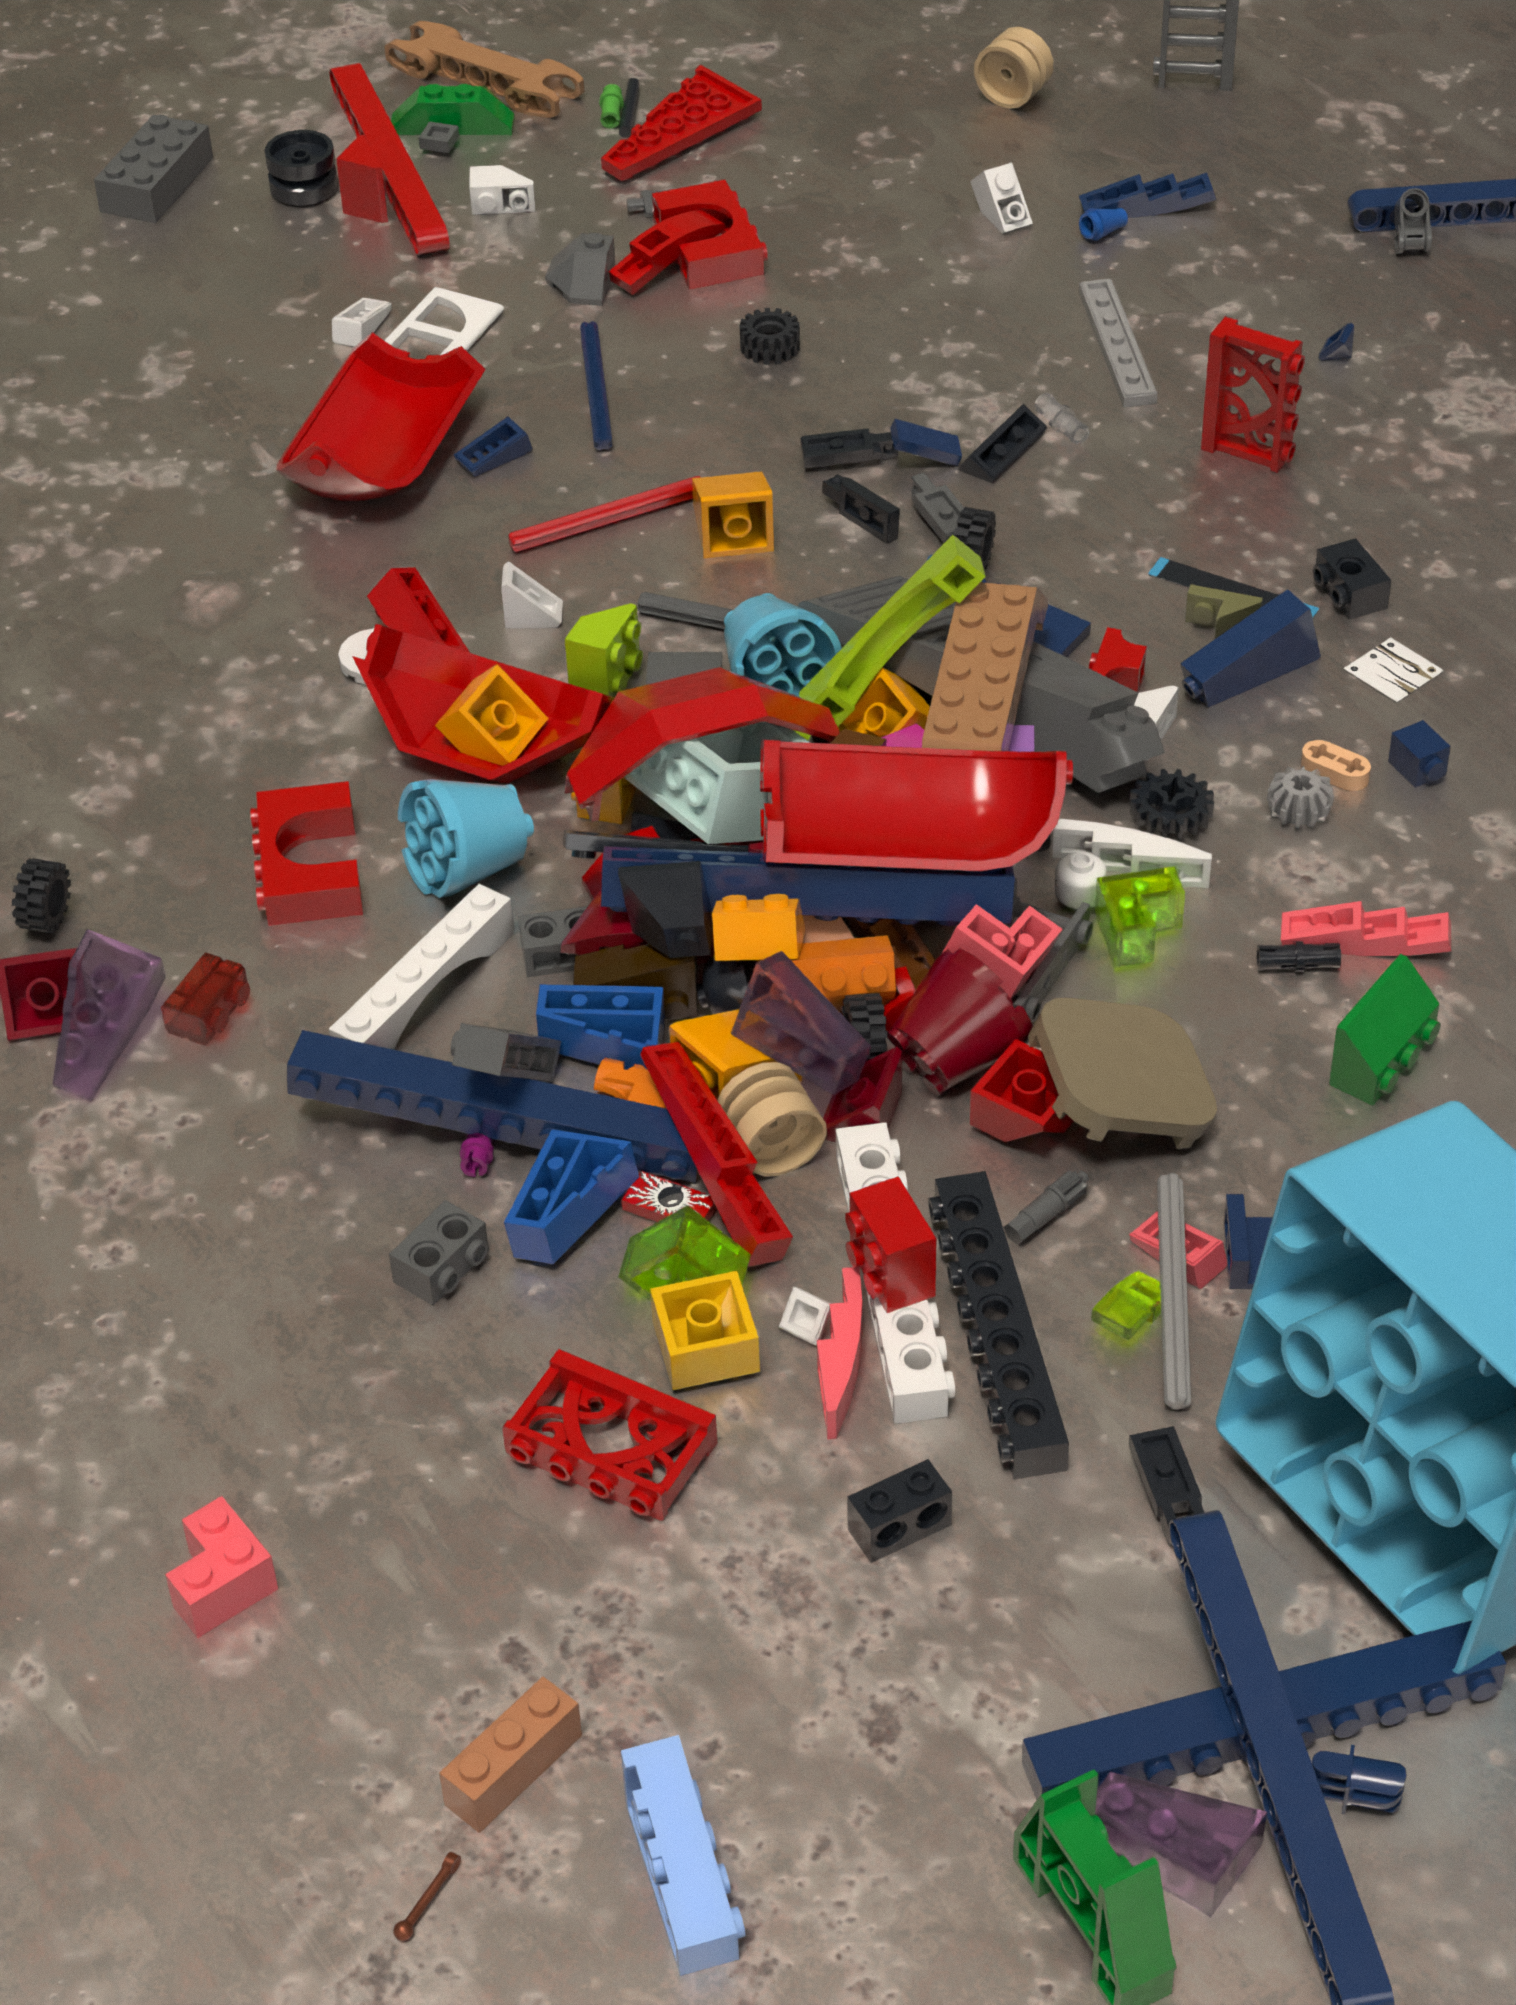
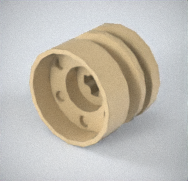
M779 1062L761 1063L745 1069L730 1080L718 1098L719 1104L758 1162L753 1173L761 1176H780L795 1171L813 1158L821 1149L827 1136L826 1122L808 1097L797 1076L789 1066Z

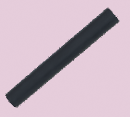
M630 78L627 82L619 127V135L624 138L631 135L640 84L636 78Z

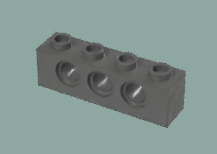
M461 1023L460 1030L455 1032L451 1042V1055L454 1056L452 1065L498 1076L553 1081L562 1041L514 1030Z

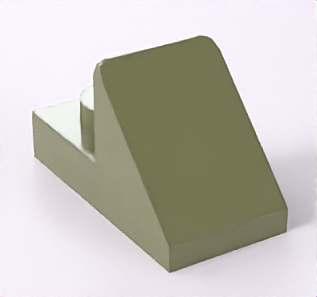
M1191 584L1187 593L1185 622L1215 627L1216 639L1260 609L1263 598Z

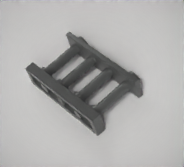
M1164 0L1160 57H1154L1153 75L1159 76L1158 88H1164L1165 73L1214 75V78H1220V90L1232 91L1239 0H1226V4H1220V7L1170 5V0ZM1169 18L1219 20L1218 23H1224V32H1218L1217 35L1168 33ZM1167 46L1215 47L1216 51H1222V59H1216L1215 62L1166 60Z
M1015 878L1012 919L1015 917L1019 918L1031 906L1063 929L1038 969L1025 982L1027 985L1021 994H1015L1011 999L1014 1009L1018 1005L1022 1006L1031 1022H1035L1040 1013L1043 1000L1079 946L1088 943L1093 931V922L1089 921L1090 904L1082 902L1072 919L1021 902V898L1017 896V879Z

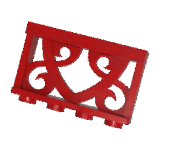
M1226 316L1211 332L1209 339L1201 450L1212 454L1216 450L1270 467V471L1276 473L1279 472L1286 462H1291L1296 451L1293 434L1299 422V415L1296 414V404L1302 393V386L1299 385V375L1305 364V356L1302 355V341L1295 340L1292 342L1240 326L1236 319ZM1243 348H1246V349H1249V350H1252V351H1255V352H1254L1253 355H1252V354H1250L1248 351H1246V350L1243 349ZM1265 354L1280 359V372L1272 367L1275 359L1268 360L1263 365L1259 361L1260 356ZM1234 367L1239 370V373L1244 368L1246 370L1243 376L1235 375ZM1252 376L1260 384L1271 403L1269 408L1254 416H1250L1245 402L1232 392V387H1240L1246 384ZM1231 405L1238 409L1236 414L1230 412ZM1256 430L1257 437L1263 443L1267 442L1266 433L1272 435L1273 447L1258 443L1254 438L1253 431ZM1244 433L1245 438L1233 434Z
M558 1349L550 1359V1367L512 1419L507 1420L503 1425L505 1452L519 1463H529L549 1472L558 1480L573 1482L588 1489L599 1498L612 1499L628 1506L638 1515L651 1516L663 1521L668 1514L669 1507L705 1455L709 1456L717 1445L716 1415ZM558 1392L564 1394L563 1408L548 1406ZM589 1405L597 1409H600L601 1411L591 1412V1407H589ZM615 1417L628 1421L629 1435L636 1446L609 1453L593 1454L582 1435L579 1423L585 1425L602 1424ZM554 1418L563 1420V1423L554 1421L541 1427L542 1433L551 1432L554 1434L553 1438L536 1432L531 1428L537 1421L542 1419ZM641 1427L644 1428V1429H646V1430L651 1431V1432H648V1431H647V1437H648L650 1440H647V1439L640 1433L639 1429H640ZM680 1444L686 1446L675 1462L667 1454ZM654 1460L659 1462L666 1470V1476L658 1484L637 1475L647 1473L653 1479L654 1473L651 1462Z

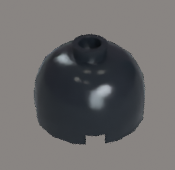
M715 954L709 958L702 972L703 983L697 984L696 987L702 1008L709 1007L712 1014L748 1008L760 1018L767 1019V1010L758 1011V1000H766L756 960L715 961Z

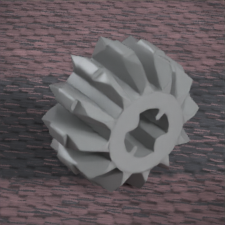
M1303 765L1300 770L1287 767L1285 773H1275V777L1270 783V788H1268L1267 801L1271 810V817L1280 818L1282 825L1292 823L1298 829L1300 825L1306 824L1314 828L1316 822L1326 821L1333 806L1334 794L1329 777L1320 776L1319 769L1307 771Z

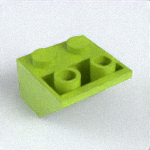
M629 603L579 618L565 638L569 684L611 697H615L619 691L626 689L629 678L634 671L637 672L640 669L643 661V651L640 650L639 646L642 626L641 622L638 621L637 605Z

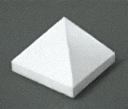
M793 1287L778 1328L817 1346V1340H821L830 1315L829 1304L831 1303L798 1287Z

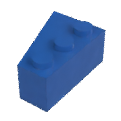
M540 984L536 1009L538 1036L562 1041L559 1054L598 1065H600L604 1058L624 1061L625 1070L633 1067L634 1064L643 1065L647 1069L640 1055L643 1047L663 1044L665 1008L663 987Z
M552 1129L504 1221L513 1257L554 1264L639 1178L631 1141Z

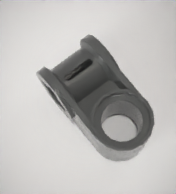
M1408 189L1397 200L1394 207L1395 253L1402 254L1404 250H1423V253H1430L1432 230L1430 225L1429 198L1421 189ZM1405 200H1414L1418 204L1419 211L1417 213L1407 211L1404 204Z

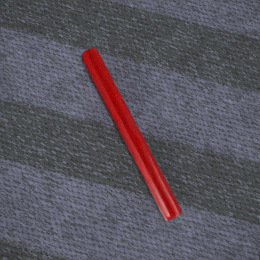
M701 477L687 478L510 532L508 534L509 545L513 552L518 553L693 499L692 478Z

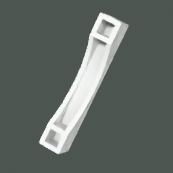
M478 884L329 1028L330 1036L394 1050L410 1018L439 981L453 969L469 960L492 956L514 934L511 898Z

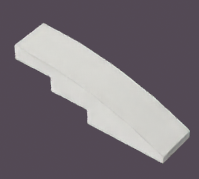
M1059 819L1058 824L1054 828L1052 858H1063L1065 855L1073 852H1087L1099 857L1109 872L1130 873V884L1209 888L1211 853L1176 840L1136 829L1097 822Z

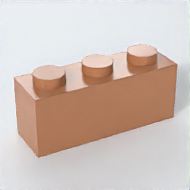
M542 1676L439 1772L444 1805L480 1833L582 1736L579 1703Z

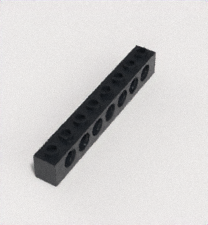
M986 1171L935 1179V1197L928 1198L929 1214L932 1223L939 1222L941 1228L937 1231L940 1253L942 1256L948 1255L950 1262L947 1263L951 1289L958 1288L960 1296L956 1298L959 1319L961 1322L968 1321L970 1329L966 1331V1338L970 1356H978L980 1364L976 1365L979 1388L981 1391L988 1390L990 1399H987L986 1407L991 1427L998 1426L1000 1435H997V1448L1002 1463H1009L1013 1480L1067 1471L1069 1441Z

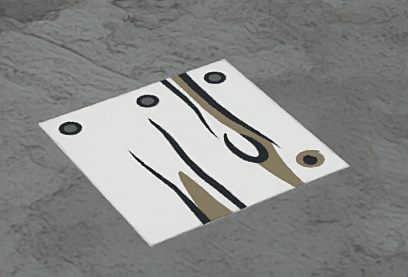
M1393 638L1387 639L1343 668L1395 702L1400 701L1444 671Z

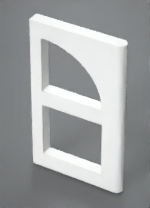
M434 287L384 341L397 348L408 336H413L448 346L440 355L460 346L468 351L501 315L504 307L498 303ZM439 304L457 312L465 321V326L460 333L423 323L422 321Z

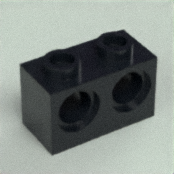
M927 1459L847 1496L848 1531L870 1563H873L951 1526L952 1490L930 1460Z

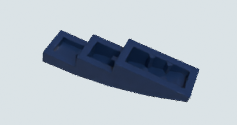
M1207 172L1178 183L1172 173L1144 184L1140 174L1079 195L1084 213L1090 208H1123L1128 218L1147 217L1185 210L1216 200Z

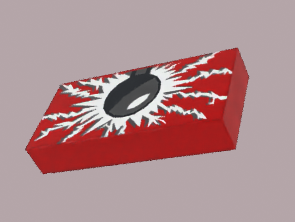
M640 1171L639 1178L630 1186L621 1200L622 1210L697 1237L701 1235L717 1210L709 1194L644 1171Z

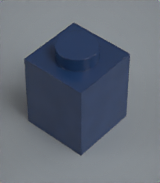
M1422 720L1392 732L1388 762L1416 788L1428 782L1438 780L1447 774L1451 746Z

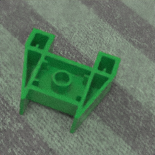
M1093 1769L1038 1797L1014 1831L1013 1860L1038 1898L1052 1891L1054 1892L1093 1951L1091 1980L1108 2005H1151L1172 1994L1174 1971L1177 1968L1172 1953L1159 1863L1155 1857H1152L1132 1867L1124 1855L1117 1856L1109 1844V1836L1103 1822L1095 1814L1098 1773Z

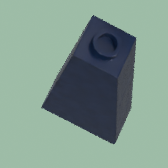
M1287 589L1181 662L1180 665L1184 676L1182 680L1183 688L1191 698L1195 699L1198 697L1209 708L1315 662L1321 658L1311 609Z

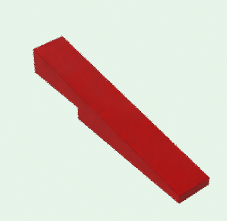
M679 1042L643 1047L640 1055L745 1266L751 1267L783 1260L793 1235L753 1176L758 1163L687 1053Z

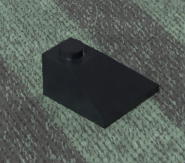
M701 861L618 868L626 909L634 934L669 958L711 955L713 920Z

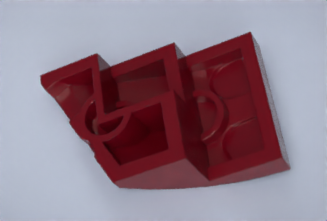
M600 889L562 941L560 953L583 955L598 951L600 946L614 947L622 944L625 949L641 946L643 939L632 932L627 912H616L611 910L610 907H601L602 889Z

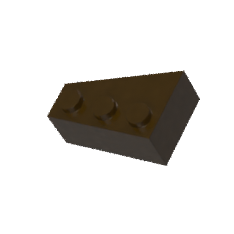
M649 943L625 949L622 944L575 956L573 985L663 987L665 1019L697 1018V956L669 958Z

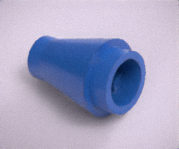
M1090 208L1080 216L1079 229L1086 239L1097 241L1113 231L1125 227L1128 222V216L1123 208Z

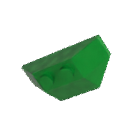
M430 84L420 86L392 113L391 122L398 135H421L429 122L457 125L459 127V135H512L515 115L486 86H471L469 84L441 86Z

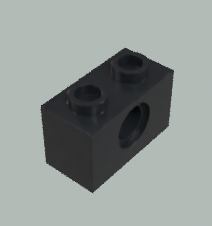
M1356 538L1317 549L1316 565L1313 567L1314 580L1318 586H1321L1331 597L1333 604L1339 607L1349 620L1388 609L1392 580Z

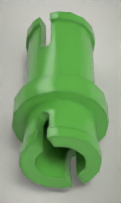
M609 84L603 88L599 99V105L602 109L600 122L606 128H615L620 123V110L624 106V98L619 86Z

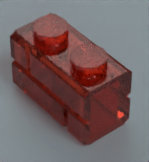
M205 952L161 1006L165 1030L169 1034L183 1039L187 1037L189 1041L204 1046L208 1044L216 1032L222 1033L227 1027L230 1014L237 1006H243L250 994V985L248 984L246 970L243 965L228 959L223 961L221 957Z

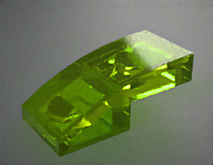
M1140 1271L1132 1273L1115 1285L1094 1306L1091 1321L1129 1341L1145 1321L1152 1324L1161 1314L1160 1282Z

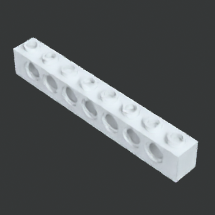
M887 1123L836 1129V1159L848 1212H850V1192L899 1176L908 1191L905 1170L898 1171L896 1166L901 1161L899 1143L897 1139H890ZM861 1271L894 1424L948 1417V1398H955V1383L952 1371H944L943 1363L947 1362V1350L944 1336H936L934 1329L939 1328L936 1302H928L927 1299L886 1313L879 1299H872L865 1286L864 1274Z

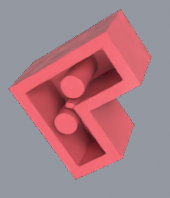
M976 904L956 927L943 952L949 949L951 953H955L961 948L974 955L1003 981L999 986L1012 999L1040 966L1063 929L1031 906L1009 928Z
M222 1496L182 1519L189 1553L193 1558L166 1573L165 1576L173 1608L195 1636L199 1638L278 1590L272 1556Z

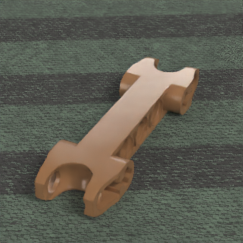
M418 21L409 27L411 33L409 41L394 39L384 46L386 60L393 67L409 76L424 79L433 73L471 86H486L494 94L505 97L507 104L513 110L530 116L554 117L561 112L559 107L560 97L575 99L585 92L584 79L575 70L560 62L544 59L536 65L463 41L462 36L456 29L440 23ZM419 29L424 32L422 37L419 34ZM394 49L406 54V60L399 59ZM563 78H569L574 83L575 89L563 84ZM547 101H549L551 109L545 107Z

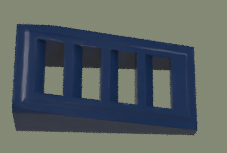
M506 417L455 453L454 458L473 477H476L524 456L532 451L533 448L528 434L511 418ZM476 457L479 461L472 463L469 459Z

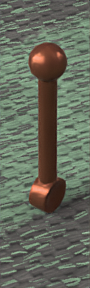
M449 1852L446 1855L441 1870L405 1920L395 1924L393 1934L398 1940L406 1941L412 1937L415 1922L450 1874H454L461 1863L460 1855L454 1852Z

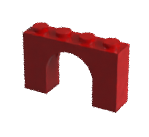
M725 179L652 193L653 221L655 225L672 216L696 210H703L725 224V229L720 233L722 234L720 236L679 244L680 273L689 290L764 275V261L768 260L766 244L764 241H759L756 226L749 223L745 207H740L736 191H731Z
M349 781L256 792L257 808H250L252 829L253 831H259V834H252L254 856L261 857V860L254 861L256 883H263V887H256L258 911L266 910L268 926L363 915L357 859L321 864H301L285 858V855L290 850L308 841L355 835Z

